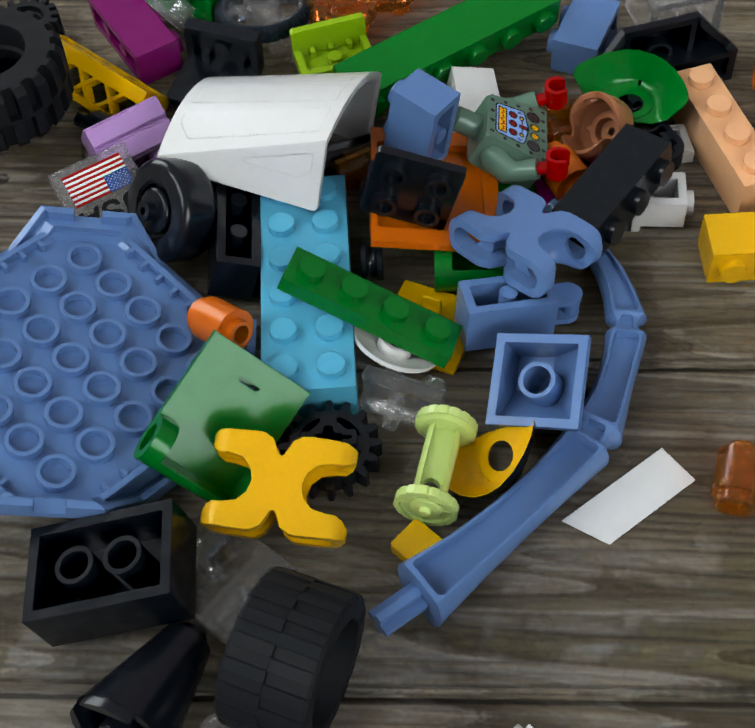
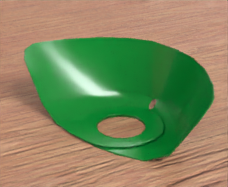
M623 49L607 52L580 63L573 71L574 78L583 94L601 91L618 99L629 94L640 97L644 103L643 107L638 111L632 112L634 122L655 124L667 121L684 107L688 101V90L676 69L666 60L645 51Z

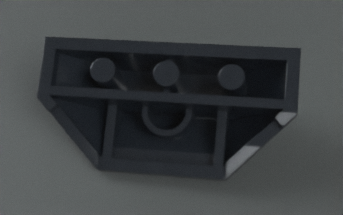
M697 11L622 28L602 54L623 49L641 50L666 60L676 71L711 63L721 80L725 81L732 77L738 48Z

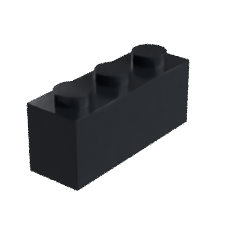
M626 123L553 207L552 212H570L593 225L601 235L603 255L610 245L614 246L620 241L625 227L634 216H640L645 211L650 197L659 186L664 187L671 179L674 171L672 143ZM571 237L569 239L584 249V246L576 238Z
M214 182L213 190L216 199L217 215L214 234L208 245L207 295L251 300L261 268L260 195Z

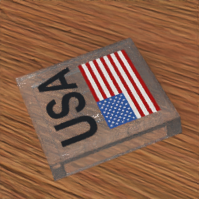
M123 141L48 175V181L62 207L75 208V216L102 218V211L127 213L128 192L138 167Z

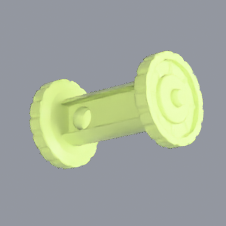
M443 404L424 406L417 412L414 425L417 432L425 438L416 476L413 484L402 486L396 491L393 502L396 511L405 518L412 521L418 519L423 524L429 526L450 525L457 520L460 507L457 500L448 491L459 447L470 445L477 436V421L469 413L457 407ZM426 483H433V484H435L438 488H436V487H430V486L425 485V484H426Z

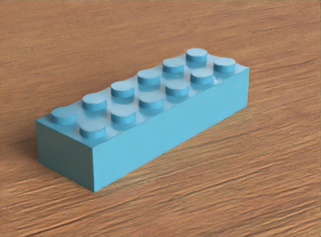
M345 175L323 176L320 205L316 211L307 210L260 195L261 360L310 392L296 413L303 418L308 416L307 405L312 404L316 407L317 411H322L328 400L332 401L334 410H340L348 402L351 403L352 415L359 412L356 345L353 336L354 325L277 289L297 246L351 272Z

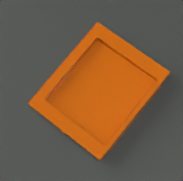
M370 128L369 160L374 161L378 147L384 145L385 134L383 133V128ZM452 132L448 155L442 160L464 166L467 169L466 178L444 229L437 230L422 227L418 224L379 216L370 212L371 247L456 252L451 246L449 237V223L451 219L468 210H473L487 216H496L497 193H499L498 180L493 175L470 164L467 159L468 137ZM469 234L473 240L480 242V240Z

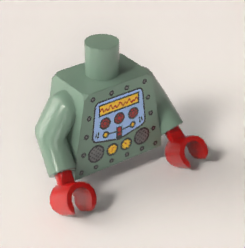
M561 76L550 77L545 82L544 92L539 94L531 91L507 98L493 94L488 95L475 112L458 106L453 131L468 137L467 159L470 164L493 175L501 183L511 186L519 185L528 190L543 174L546 175L547 179L554 182H560L565 179L568 174V166L570 165V151L565 147H553L548 150L547 111L540 108L543 105L551 110L564 108L568 101L565 78Z

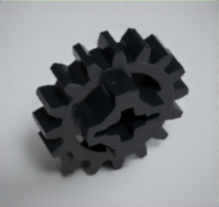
M331 400L326 401L322 411H317L316 407L312 404L307 405L308 416L303 418L296 414L292 419L294 429L286 428L281 435L283 443L277 445L280 454L284 455L293 441L301 437H316L350 444L359 453L354 471L348 476L323 477L311 486L308 494L309 498L314 499L320 490L326 491L328 500L334 501L336 491L343 489L348 497L354 496L353 484L357 482L367 487L370 485L369 472H379L380 469L379 456L382 455V443L378 436L377 424H368L367 412L364 410L352 415L351 403L348 402L340 410H334Z

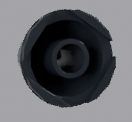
M189 622L168 624L78 698L77 703L70 711L74 727L182 728L211 654L206 634L198 626Z

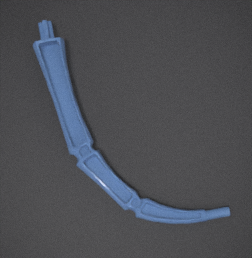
M557 198L552 199L546 205L545 211L547 213L552 212L553 207L559 200ZM609 248L598 261L589 266L596 278L603 300L605 323L611 328L607 330L604 337L603 354L596 379L584 401L581 431H563L537 462L496 501L447 537L398 565V577L403 588L368 612L370 618L374 621L377 631L380 634L383 633L385 637H388L421 613L434 627H440L479 584L534 530L609 463L607 450L618 449L622 444L632 391L647 341L646 333L639 328L646 323L647 316L636 289L623 266Z

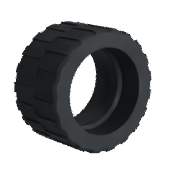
M276 566L263 574L256 586L252 588L237 616L221 659L214 698L215 713L218 721L231 728H330L347 690L361 645L366 615L365 601L362 595L283 566Z

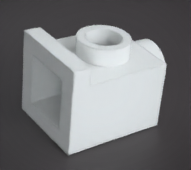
M673 172L669 182L664 187L659 186L650 197L645 211L640 216L635 215L630 221L631 232H639L640 226H684L685 217L692 216L694 211V191L687 190L685 172Z

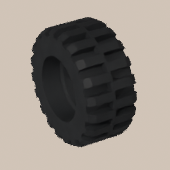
M8 6L7 9L0 8L1 152L7 151L8 147L18 144L19 147L30 143V139L36 136L41 138L47 134L52 124L57 126L65 115L64 111H67L71 104L74 91L73 79L62 41L55 28L36 13L29 10L24 13L19 7Z

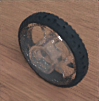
M218 0L215 5L214 14L216 23L260 31L262 43H272L290 37L289 30L291 28L306 25L310 19L311 6L309 0ZM289 2L297 7L290 16H282V4ZM245 20L246 24L238 21Z

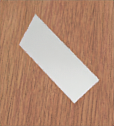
M660 448L563 519L562 522L610 545L693 483L695 479L663 448Z

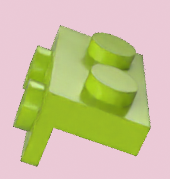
M362 12L289 30L292 57L298 74L333 73V65L372 47L366 35L365 18Z

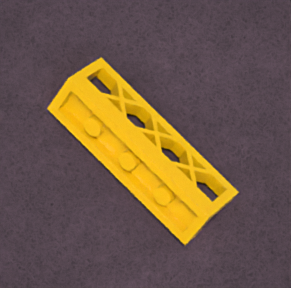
M59 34L69 69L78 67L81 83L74 85L72 100L90 111L102 110L115 115L120 112L119 103L130 99L136 105L155 95L164 111H166L169 105L167 96L68 36ZM104 83L107 99L95 103L92 87Z

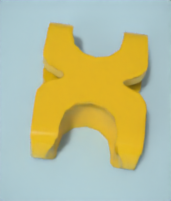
M225 428L216 433L214 448L218 455L226 462L249 468L252 479L246 492L238 498L222 501L210 500L205 503L199 522L204 528L217 534L257 539L266 535L274 522L278 521L285 538L293 544L322 548H338L345 544L347 529L342 520L335 515L311 509L307 504V495L311 486L321 478L348 476L354 471L359 454L354 447L348 443L336 440L301 437L294 440L285 454L281 455L274 438L266 432Z

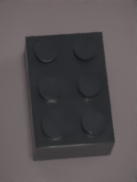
M171 498L31 529L22 623L52 647L195 619L197 526Z

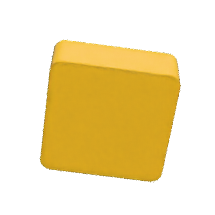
M414 519L391 541V552L402 561H405L442 538L420 520Z

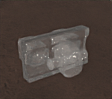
M367 365L362 372L363 390L359 409L383 416L382 427L391 432L396 430L400 422L415 426L417 412L422 407L432 404L444 405L446 396L445 380L428 375L419 381L406 377L404 372L395 371L385 366L377 368Z

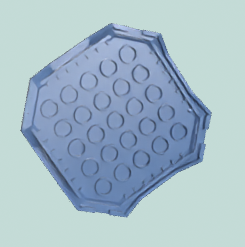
M41 205L9 248L0 253V515L79 519L156 502L178 485L136 460L134 452L143 433L206 343L196 338L187 324V313L194 301L203 296L158 258L156 247L136 213L102 211V218L75 216V208ZM253 319V334L249 343L243 349L255 356L256 319Z

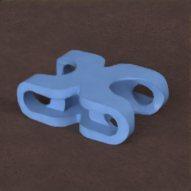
M512 185L497 193L496 216H487L473 210H468L451 219L449 223L451 246L458 254L482 268L491 269L505 266L503 270L505 282L532 298H539L554 288L555 263H561L581 270L598 261L603 250L601 235L593 225L570 212L555 211L545 213L546 202L543 197L519 185ZM469 234L480 240V242L473 240ZM571 237L576 238L584 246V249L569 239Z

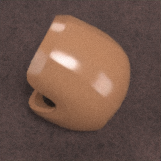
M592 91L582 94L576 99L570 111L569 119L572 134L562 135L561 140L563 144L569 145L582 161L593 163L626 123L634 126L632 111L625 102L604 92Z

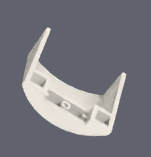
M347 72L205 78L188 92L179 105L165 133L157 158H177L190 161L200 166L211 181L307 210L316 211L320 205L329 140L333 133L348 138L370 133V128L374 126L382 73Z

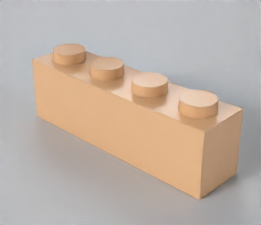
M711 63L677 71L688 90V101L684 107L672 116L676 124L684 123L695 151V156L730 213L755 212L754 128Z

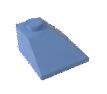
M497 333L485 424L490 427L533 426V421L535 420V429L581 431L592 339L590 335Z

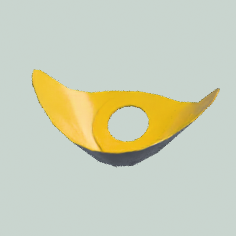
M535 420L533 421V426L499 428L482 434L470 445L459 447L449 490L460 496L473 498L502 493L509 489L521 476L528 460L536 428ZM499 441L509 443L513 451L512 462L503 471L494 470L489 462L491 447Z

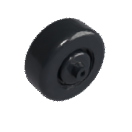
M177 158L151 159L145 162L135 173L130 184L127 199V213H136L156 247L157 256L161 261L176 262L195 259L210 244L216 223V199L208 176L197 164Z

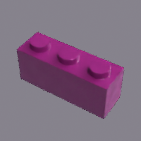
M88 0L95 25L137 79L148 85L181 70L183 65L180 52L184 50L182 41L175 30L169 31L161 13L157 9L152 10L148 0Z

